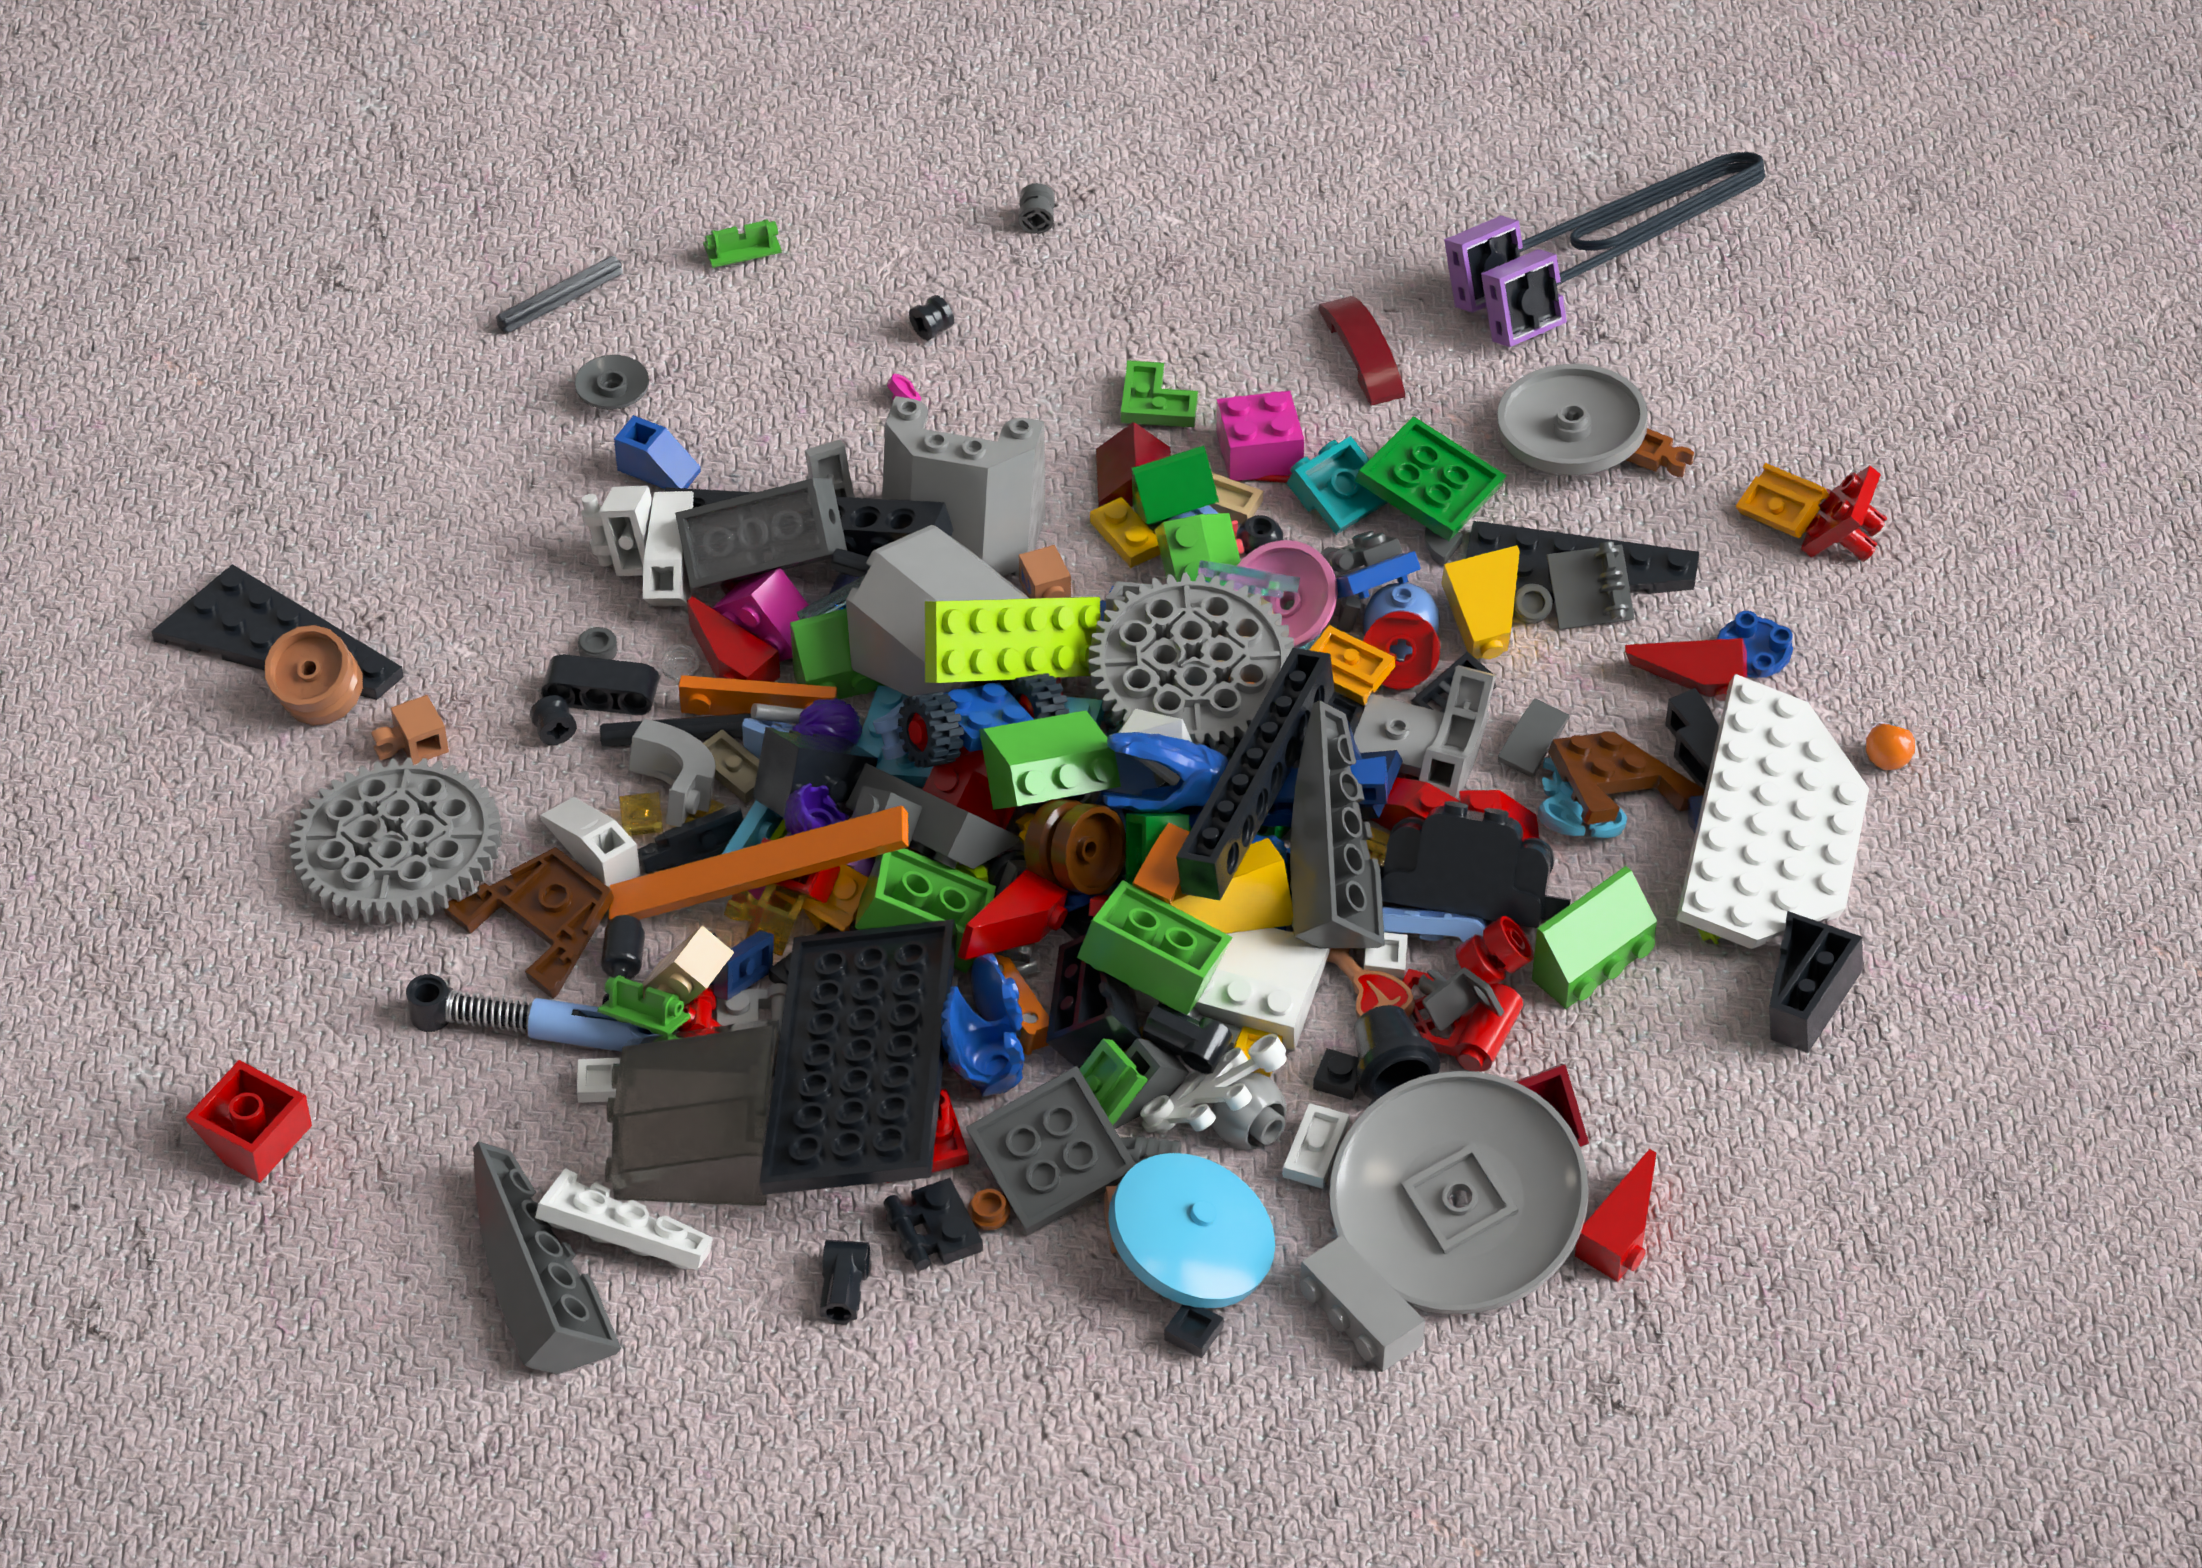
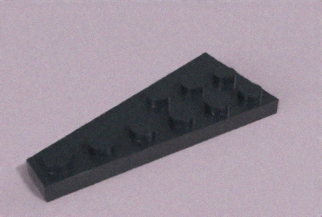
M1473 520L1466 558L1517 545L1520 553L1515 594L1524 585L1539 584L1548 590L1552 597V603H1554L1547 554L1599 548L1600 543L1614 542V545L1623 546L1630 591L1643 589L1648 594L1694 590L1700 552Z
M233 564L151 631L154 642L165 645L168 641L180 643L185 646V650L199 653L203 649L221 654L222 660L265 671V660L269 650L283 634L297 627L316 625L330 629L341 638L348 651L356 659L363 677V689L360 696L378 700L404 677L402 666Z

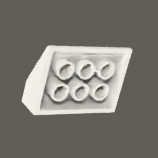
M1276 928L1226 933L1233 937L1204 993L1194 1007L1200 1011L1201 1016L1240 1028L1246 1026L1283 1036L1284 1047L1295 1051L1331 948L1316 947L1295 937L1292 932ZM1135 990L1138 1010L1151 1012L1153 1007L1159 1002L1164 1004L1142 991Z

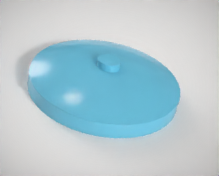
M1166 1153L1146 1158L1134 1165L1125 1174L1112 1195L1109 1206V1228L1120 1257L1133 1274L1145 1285L1172 1301L1198 1308H1220L1233 1305L1251 1295L1269 1272L1275 1254V1236L1265 1207L1244 1181L1230 1170L1213 1161L1182 1153Z

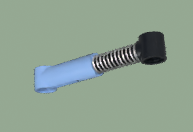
M433 974L417 976L410 981L406 989L411 1022L418 1030L424 1032L440 1030L448 1025L449 1022L453 1023L455 1021L458 1024L464 1022L465 1025L471 1023L472 1026L478 1024L479 1027L485 1025L486 1028L491 1026L494 1029L499 1027L501 1030L507 1028L508 1031L514 1029L515 1032L521 1030L522 1033L528 1031V1036L531 1039L632 1053L634 1058L645 1064L662 1062L672 1052L671 1034L668 1036L658 1035L648 1029L630 1023L619 1022L613 1017L598 1013L597 1009L599 1007L541 998H535L528 1006L525 1000L520 1004L518 999L513 1003L511 998L506 1002L504 997L498 1001L497 996L491 1000L490 995L484 999L483 994L479 998H477L475 993L470 997L468 992L463 996L461 991H454L453 988L447 987L446 982L440 976Z

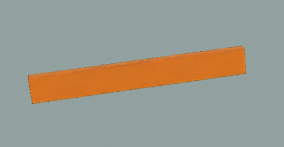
M900 805L611 884L610 889L614 899L609 906V920L619 915H629L640 920L909 847L908 812Z

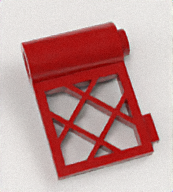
M1408 969L1402 982L1412 989L1414 984L1419 985V980L1423 974L1431 981L1434 979L1428 973ZM1497 983L1489 985L1504 1010V1014L1499 1017L1478 1002L1450 1024L1453 1032L1449 1040L1433 1036L1430 1030L1436 1028L1431 1018L1423 1020L1419 1010L1425 1008L1422 1002L1427 996L1415 999V1008L1412 1015L1417 1023L1414 1026L1423 1038L1429 1040L1434 1045L1437 1052L1455 1056L1464 1069L1475 1072L1487 1071L1493 1065L1523 1008L1522 997L1509 986Z

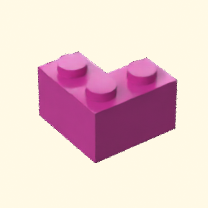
M780 567L740 581L712 608L746 631L755 633L759 639L778 650L779 662L793 658L790 622L817 616Z

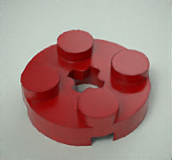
M1392 611L1379 617L1368 629L1363 639V642L1394 656L1395 667L1382 682V685L1393 689H1409L1425 681L1435 670L1440 658V641L1433 625L1419 614L1411 611ZM1398 639H1405L1406 645L1413 649L1412 654L1405 655L1404 661L1397 660L1396 653L1390 652V646L1397 645Z

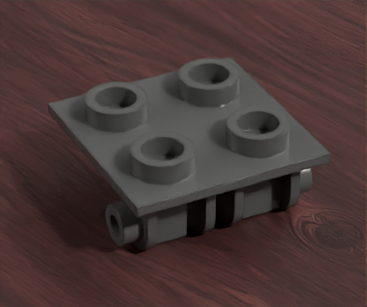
M1604 542L1599 544V548L1547 554L1559 630L1635 619L1622 545H1614V542Z

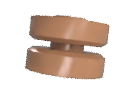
M316 625L301 626L283 634L271 646L265 660V679L271 692L280 701L284 709L299 722L313 726L330 724L346 716L357 704L363 689L362 671L356 659L348 651L342 639L327 628Z

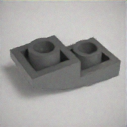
M1534 698L1500 751L1498 762L1534 778L1549 751L1552 740L1559 738L1570 715Z

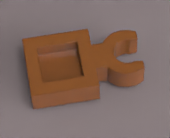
M1647 428L1642 444L1626 460L1654 472L1660 466H1663L1673 476L1683 477L1686 464L1692 465L1694 451L1682 446L1673 447V438Z

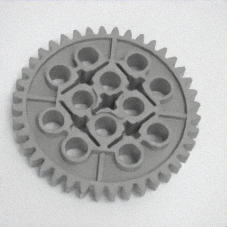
M1183 573L1181 582H1176L1175 578L1169 574L1167 575L1166 584L1162 585L1158 579L1153 578L1152 588L1148 589L1140 583L1138 584V595L1127 590L1125 592V602L1115 599L1113 601V611H1104V621L1097 622L1096 633H1092L1091 646H1089L1091 687H1095L1096 700H1102V710L1104 712L1112 711L1111 721L1113 723L1123 720L1124 725L1132 711L1140 709L1183 719L1194 744H1209L1213 750L1217 751L1219 742L1223 741L1229 748H1233L1234 737L1237 736L1242 740L1292 648H1294V639L1289 637V626L1281 625L1282 615L1280 613L1272 614L1273 605L1271 603L1261 605V594L1259 593L1250 598L1248 597V586L1245 585L1238 591H1235L1234 580L1231 579L1222 586L1220 585L1218 575H1215L1211 582L1208 583L1205 582L1203 573H1199L1196 581H1191L1189 575Z
M411 757L407 758L401 766H398L397 761L393 758L390 760L388 767L384 768L379 761H376L372 771H369L362 765L359 767L360 775L354 776L348 771L345 772L346 781L343 783L335 779L331 780L333 790L320 788L319 794L321 799L310 798L308 800L310 809L300 810L302 819L294 821L296 831L290 833L292 843L289 844L290 858L297 881L302 884L304 893L310 892L313 902L320 900L324 910L333 906L334 913L337 916L347 910L349 920H354L361 913L363 914L364 923H368L374 915H378L381 924L387 921L389 915H394L397 923H400L406 913H409L414 920H417L419 910L423 909L429 915H433L434 905L436 904L445 909L449 908L447 899L450 897L461 901L463 899L461 890L473 892L475 890L473 880L484 881V871L493 869L492 859H498L499 857L497 848L502 846L500 835H503L499 811L495 805L494 797H489L487 787H480L478 778L470 780L468 771L457 774L455 765H451L444 770L442 761H437L432 767H429L427 758H423L418 765H413Z

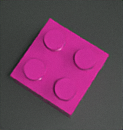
M1270 392L1217 399L1216 433L1229 479L1239 481L1257 479L1268 475H1291V467L1304 458V436L1291 392Z

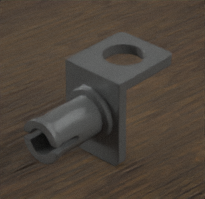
M1465 967L1449 979H1446L1440 972L1433 969L1426 971L1434 979L1433 981L1424 974L1419 980V990L1424 995H1427L1422 1003L1435 1027L1440 1031L1447 1028L1478 1002L1499 1017L1504 1014V1010L1489 984Z

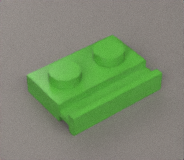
M1103 1038L1079 1070L1110 1122L1114 1125L1148 1079L1138 1073L1134 1063L1113 1040Z

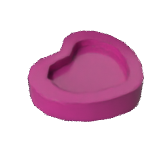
M893 374L887 381V387L894 394L892 396L893 400L895 396L921 401V397L914 389L912 382L900 374Z

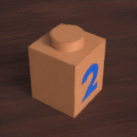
M1055 545L1019 554V582L1029 598L1071 597V575Z

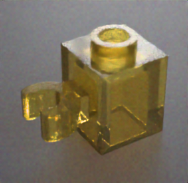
M770 884L766 886L760 900L755 899L748 891L733 894L731 900L727 903L724 915L732 920L751 922L745 939L759 930L774 934L773 953L783 956L794 933L806 897Z

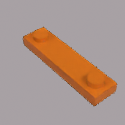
M681 675L679 697L681 713L729 715L751 713V707L754 703L805 709L813 704L815 700H832L837 698V687Z

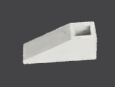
M692 491L654 492L643 560L642 598L652 606H688L687 600L691 598V587L675 513L693 508Z
M575 797L540 815L541 821L578 863L609 888L611 884L640 876L637 844L615 819Z

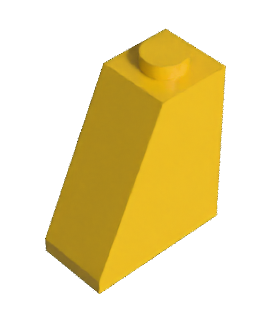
M1517 545L1444 564L1441 581L1442 587L1466 649L1476 659H1493L1508 651L1520 553Z

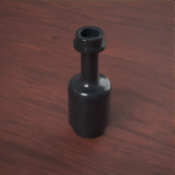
M629 915L616 916L610 920V923L604 930L601 967L612 978L623 976L629 979L635 977L641 970L645 931L642 928V923L637 918ZM609 994L603 996L602 1005L609 1000Z

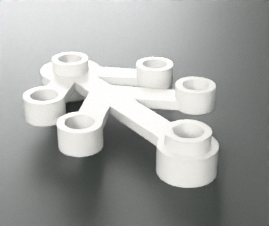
M1269 1034L1257 1040L1248 1051L1251 1057L1250 1060H1248L1241 1048H1234L1221 1057L1213 1073L1203 1074L1193 1071L1185 1078L1184 1083L1170 1098L1167 1095H1162L1147 1103L1140 1112V1116L1143 1118L1142 1126L1146 1132L1157 1131L1159 1134L1169 1131L1177 1123H1190L1194 1131L1206 1129L1215 1121L1216 1116L1208 1104L1201 1103L1226 1102L1231 1111L1243 1108L1251 1101L1252 1095L1244 1083H1238L1233 1086L1229 1085L1259 1068H1263L1266 1072L1278 1069L1287 1059L1285 1056L1286 1048L1276 1034ZM1195 1104H1201V1105L1196 1106L1195 1108H1190V1107L1194 1106Z

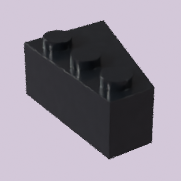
M765 727L753 799L783 818L789 795L801 786L809 783L812 784L811 787L826 786L829 790L828 795L835 804L844 802L849 799L865 764L876 767L878 758L843 737L821 734L809 736L803 735L798 731L790 730L788 733L778 731L775 728Z
M1787 911L1786 928L1781 942L1778 968H1776L1769 1005L1770 1040L1809 1053L1863 971L1862 936Z
M1086 934L1059 946L1046 1043L1074 1067L1077 1066L1078 1068L1082 1067L1103 1038L1113 1040L1121 1050L1129 1048L1137 1038L1142 1039L1129 986L1103 971L1094 969L1090 964L1077 958Z

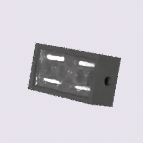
M812 478L675 513L691 588H712L745 580L779 567L782 570L815 563L831 559L837 548L847 550L833 481L828 478Z

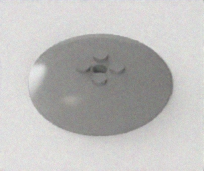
M1475 1071L1440 1072L1408 1081L1392 1089L1377 1099L1356 1119L1343 1139L1333 1164L1330 1180V1207L1338 1237L1342 1235L1411 1307L1442 1314L1479 1313L1511 1304L1527 1296L1550 1279L1563 1265L1572 1252L1585 1222L1589 1191L1587 1170L1579 1143L1563 1117L1537 1093L1519 1083L1493 1074ZM1462 1190L1471 1194L1472 1200L1465 1207L1457 1208L1448 1202L1450 1195L1456 1191Z

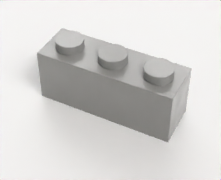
M1342 1235L1301 1261L1299 1286L1305 1298L1311 1303H1317L1327 1314L1332 1326L1339 1332L1344 1331L1355 1343L1359 1354L1367 1361L1372 1360L1382 1372L1423 1346L1425 1320Z

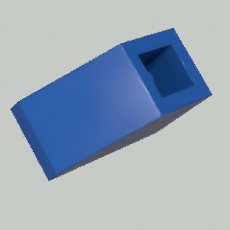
M633 415L614 438L617 471L664 489L666 487L688 488L701 472L700 465L666 427Z

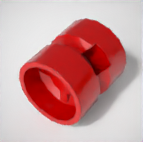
M1501 916L1485 927L1483 936L1475 934L1455 949L1456 958L1461 969L1463 967L1467 968L1489 985L1500 983L1506 978V971L1514 973L1534 958V952L1527 936L1507 916Z

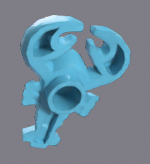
M1544 758L1543 768L1553 771V780L1545 777L1542 778L1544 793L1550 796V798L1544 800L1539 806L1537 816L1540 822L1550 830L1562 835L1584 836L1586 829L1585 826L1581 825L1583 822L1581 817L1583 808L1577 801L1573 802L1571 798L1573 793L1572 786L1569 782L1562 780L1552 759ZM1620 808L1615 821L1590 824L1589 829L1592 830L1591 837L1613 838L1620 835L1627 823L1626 814Z

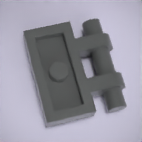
M1373 531L1364 532L1352 537L1353 544L1342 547L1343 549L1327 547L1321 552L1332 569L1337 572H1347L1363 565L1369 566L1403 553L1398 538L1385 536L1384 533L1374 534Z

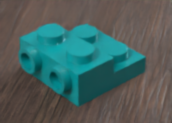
M1349 436L1340 443L1336 440L1330 441L1319 450L1318 456L1312 460L1308 457L1299 460L1291 467L1292 475L1286 482L1306 510L1310 512L1316 509L1335 535L1388 503L1355 482L1358 471L1370 459L1352 436Z

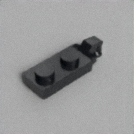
M735 803L682 824L681 827H675L663 832V834H659L654 837L655 843H650L637 849L639 866L646 873H650L660 868L666 870L721 855L744 820L741 808Z

